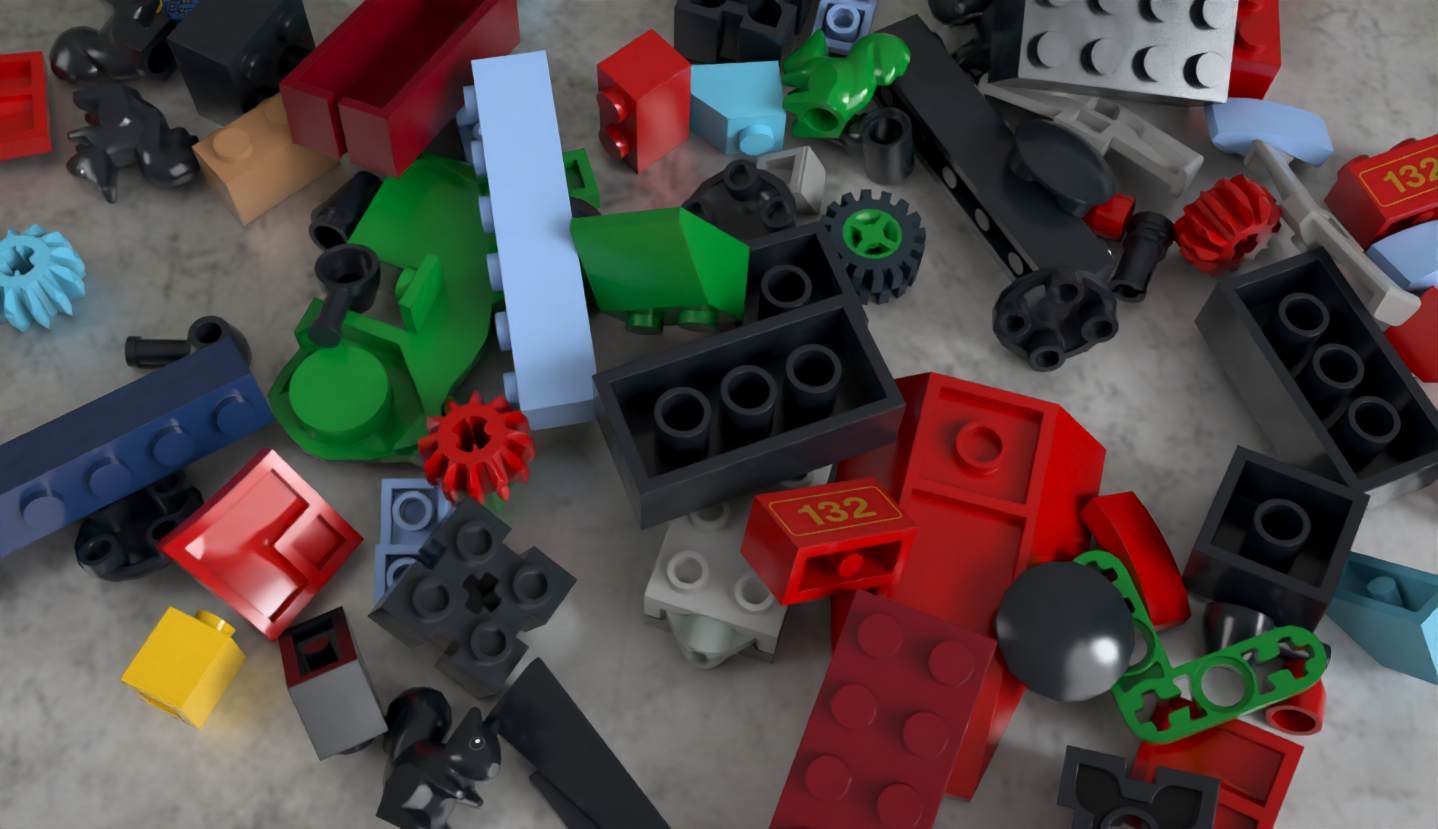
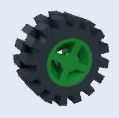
M861 189L860 197L857 201L852 192L842 195L840 205L833 201L827 207L826 215L822 214L820 219L825 224L856 293L859 294L858 298L862 305H868L870 295L876 296L877 304L879 305L888 303L890 292L896 298L905 294L907 285L911 287L916 280L926 246L924 245L926 230L925 227L919 228L922 218L918 212L915 211L907 215L909 203L902 198L895 206L890 204L892 193L882 191L880 200L872 199V189ZM869 249H877V253H866Z

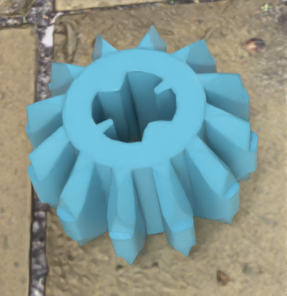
M34 223L21 235L19 231L8 226L7 237L0 241V324L10 322L13 327L24 332L37 320L40 325L50 329L51 316L58 312L73 316L72 304L69 300L86 296L85 284L82 281V278L87 275L84 270L85 264L79 254L74 252L68 239L61 236L58 231L47 233L45 229Z

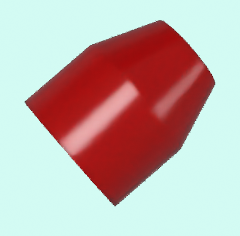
M1115 192V196L1104 205L1093 206L1081 219L1094 235L1120 243L1127 232V227L1134 214L1137 199Z
M1291 659L1286 661L1280 670L1288 669L1295 679L1303 678L1301 667L1307 661ZM1320 678L1313 687L1301 694L1267 706L1264 715L1266 722L1278 731L1297 736L1313 735L1321 731L1327 698L1322 679Z

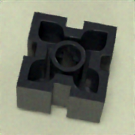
M678 0L674 7V49L683 57L707 64H716L721 56L736 60L737 63L778 61L780 77H782V65L785 59L792 53L794 35L799 36L812 5V0Z
M467 494L447 512L418 550V552L431 561L429 565L425 568L418 561H415L403 570L367 617L411 650L428 641L443 651L434 667L473 697L479 699L496 694L529 649V646L516 637L518 632L522 630L525 633L546 625L577 579L535 546L519 555L508 548L502 542L512 528ZM463 584L467 587L474 585L481 592L483 606L470 611L464 605L470 594L462 587Z
M1067 745L1056 805L1075 809L1071 829H1108L1110 825L1121 826L1126 814L1140 819L1138 829L1214 828L1221 779L1158 765L1153 768L1151 783L1125 777L1128 758Z

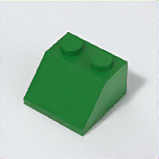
M682 207L572 218L570 220L569 232L600 311L625 322L626 331L640 335H660L663 333L664 326L678 325V327L688 331L713 332L717 330V323L743 321L750 247Z

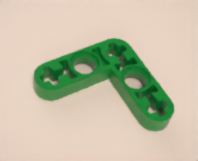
M1093 550L1084 552L1073 560L1089 568L1096 567L1097 571L1103 576L1114 575L1116 580L1112 584L1120 590L1125 602L1130 605L1133 611L1131 614L1133 616L1134 630L1140 633L1146 641L1147 653L1144 658L1137 664L1128 666L1125 673L1110 689L1126 727L1132 736L1145 744L1154 746L1170 744L1301 694L1313 687L1325 672L1327 656L1323 644L1315 634L1305 628L1291 625L1275 628L1172 668L1129 573L1120 559L1109 552ZM1286 642L1292 651L1305 649L1310 659L1301 667L1303 678L1295 679L1288 669L1269 674L1263 681L1272 691L1262 695L1258 692L1255 672L1247 661L1241 657L1248 653H1254L1255 664L1258 667L1273 661L1280 653L1278 643ZM1215 667H1226L1235 671L1242 679L1244 685V693L1241 700L1234 705L1225 707L1215 705L1209 701L1204 695L1201 686L1202 677L1207 671ZM1186 678L1188 679L1191 700L1205 716L1195 721L1190 720L1189 706H1186L1168 715L1169 729L1158 732L1152 722L1140 724L1135 714L1143 710V696L1146 694L1154 693L1159 703H1165L1181 697L1182 691L1174 682Z

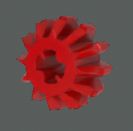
M1245 175L1234 176L1229 181L1222 178L1217 180L1213 188L1208 191H1200L1199 197L1193 203L1184 206L1183 211L1185 215L1177 219L1173 226L1177 233L1174 241L1181 248L1179 251L1189 264H1194L1201 273L1207 272L1210 276L1216 277L1222 275L1227 270L1231 273L1236 272L1243 263L1248 260L1254 261L1255 255L1260 250L1270 246L1269 238L1277 234L1282 226L1279 221L1282 211L1276 205V199L1264 186L1260 187L1254 180H1249Z
M475 389L467 405L459 406L458 403L447 397L445 405L447 415L445 417L427 416L425 427L429 435L418 440V453L422 462H424L425 468H423V473L427 482L434 489L441 488L445 499L453 505L468 494L483 506L486 495L494 492L497 497L508 502L510 490L507 483L528 484L530 472L527 463L535 460L536 446L534 439L529 436L531 429L527 417L522 414L521 410L512 412L509 401L505 400L502 394L487 405L483 396Z

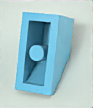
M778 61L691 65L689 130L726 155L744 153L760 155L766 152L782 151L786 110L782 108L784 97Z
M1350 551L1333 598L1325 614L1381 666L1438 685V575Z

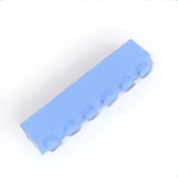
M546 50L471 60L474 85L463 87L469 124L480 123L482 140L471 141L472 156L477 179L488 177L490 190L489 196L479 197L480 214L484 234L496 233L498 253L487 254L488 271L492 291H504L507 310L495 313L496 329L500 350H512L515 367L514 372L503 373L506 399L510 403L512 412L521 410L522 414L527 417L530 431L597 421L594 412L591 376L597 374L578 252L569 232L572 213Z

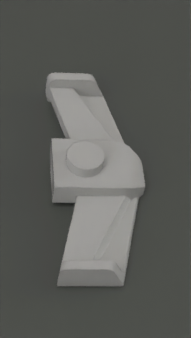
M989 71L979 80L977 89L985 99L993 96L1052 118L1053 122L1064 125L1085 138L1102 156H1105L1111 149H1115L1170 184L1172 187L1169 194L1177 199L1188 189L1204 162L1202 155L1128 111L1123 105L1108 98L987 84Z
M1253 140L1243 163L1249 171L1265 179L1273 180L1283 200L1278 206L1282 211L1281 217L1295 233L1291 237V241L1296 248L1304 253L1324 246L1335 263L1345 267L1373 293L1367 305V310L1375 319L1392 326H1399L1409 319L1420 308L1422 304L1420 299L1402 290L1362 253L1364 251L1363 248L1331 212L1318 207L1288 166L1294 159L1293 156L1262 140Z

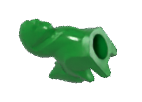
M821 29L814 31L812 36L797 47L785 59L782 65L784 72L781 78L782 85L796 88L788 92L782 103L783 109L797 115V119L791 127L792 134L795 137L839 138L850 118L870 102L877 85H890L897 77L903 76L907 64L910 63L911 55L905 42L893 34L885 32L871 33L857 40L851 46L846 58H831L823 31Z

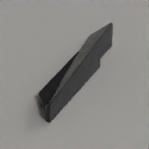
M539 657L534 659L485 720L496 717L500 723L498 736L536 770V772L529 776L530 784L565 829H671L545 663Z

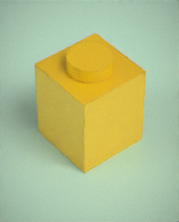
M169 606L120 680L142 701L200 730L247 657L231 638L235 629L223 619L202 609H199L195 616L192 617Z

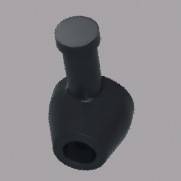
M350 243L334 246L322 253L315 263L314 271L317 283L326 297L317 318L311 322L307 335L314 344L320 347L334 348L339 344L342 337L341 328L348 310L362 314L368 311L375 302L381 279V270L376 253L364 245Z
M205 316L197 319L190 326L186 340L142 339L141 336H128L125 343V360L129 367H141L142 364H171L229 335L248 368L251 364L252 352L247 339L241 331L217 316ZM217 339L215 342L207 343L211 340Z
M1209 602L1206 604L1202 619L1204 656L1275 629V622L1268 616L1243 606L1225 602ZM1286 642L1278 643L1280 653L1277 657L1286 661L1291 659L1308 661L1310 659L1305 649L1292 651ZM1321 642L1327 656V668L1331 659V647ZM1254 653L1241 656L1250 667L1254 665ZM1220 667V668H1223V669H1226V670L1233 671V670L1230 669V668Z

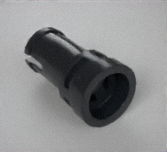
M1150 211L1138 212L1132 216L1127 227V234L1122 243L1124 252L1113 277H1111L1108 283L1117 299L1129 303H1139L1144 300L1158 262L1164 260L1168 248L1173 244L1177 234L1173 228L1174 223L1167 217Z

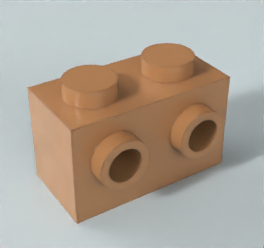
M281 92L263 100L257 107L223 128L214 130L205 139L192 146L210 190L243 226L341 164L338 158L293 143Z

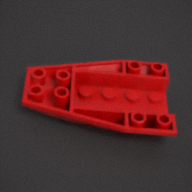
M931 371L896 378L894 381L907 405L895 442L840 461L834 482L873 477L918 526L900 582L863 590L997 641L991 630L993 612L1000 606L1004 592L1022 572L1045 562L1073 561L1074 558L1089 551L1092 531L1078 514L1093 497H1098L1106 449L1059 404ZM856 591L830 596L831 658ZM996 646L944 793L945 797L970 803L1026 689L1009 672L998 646Z

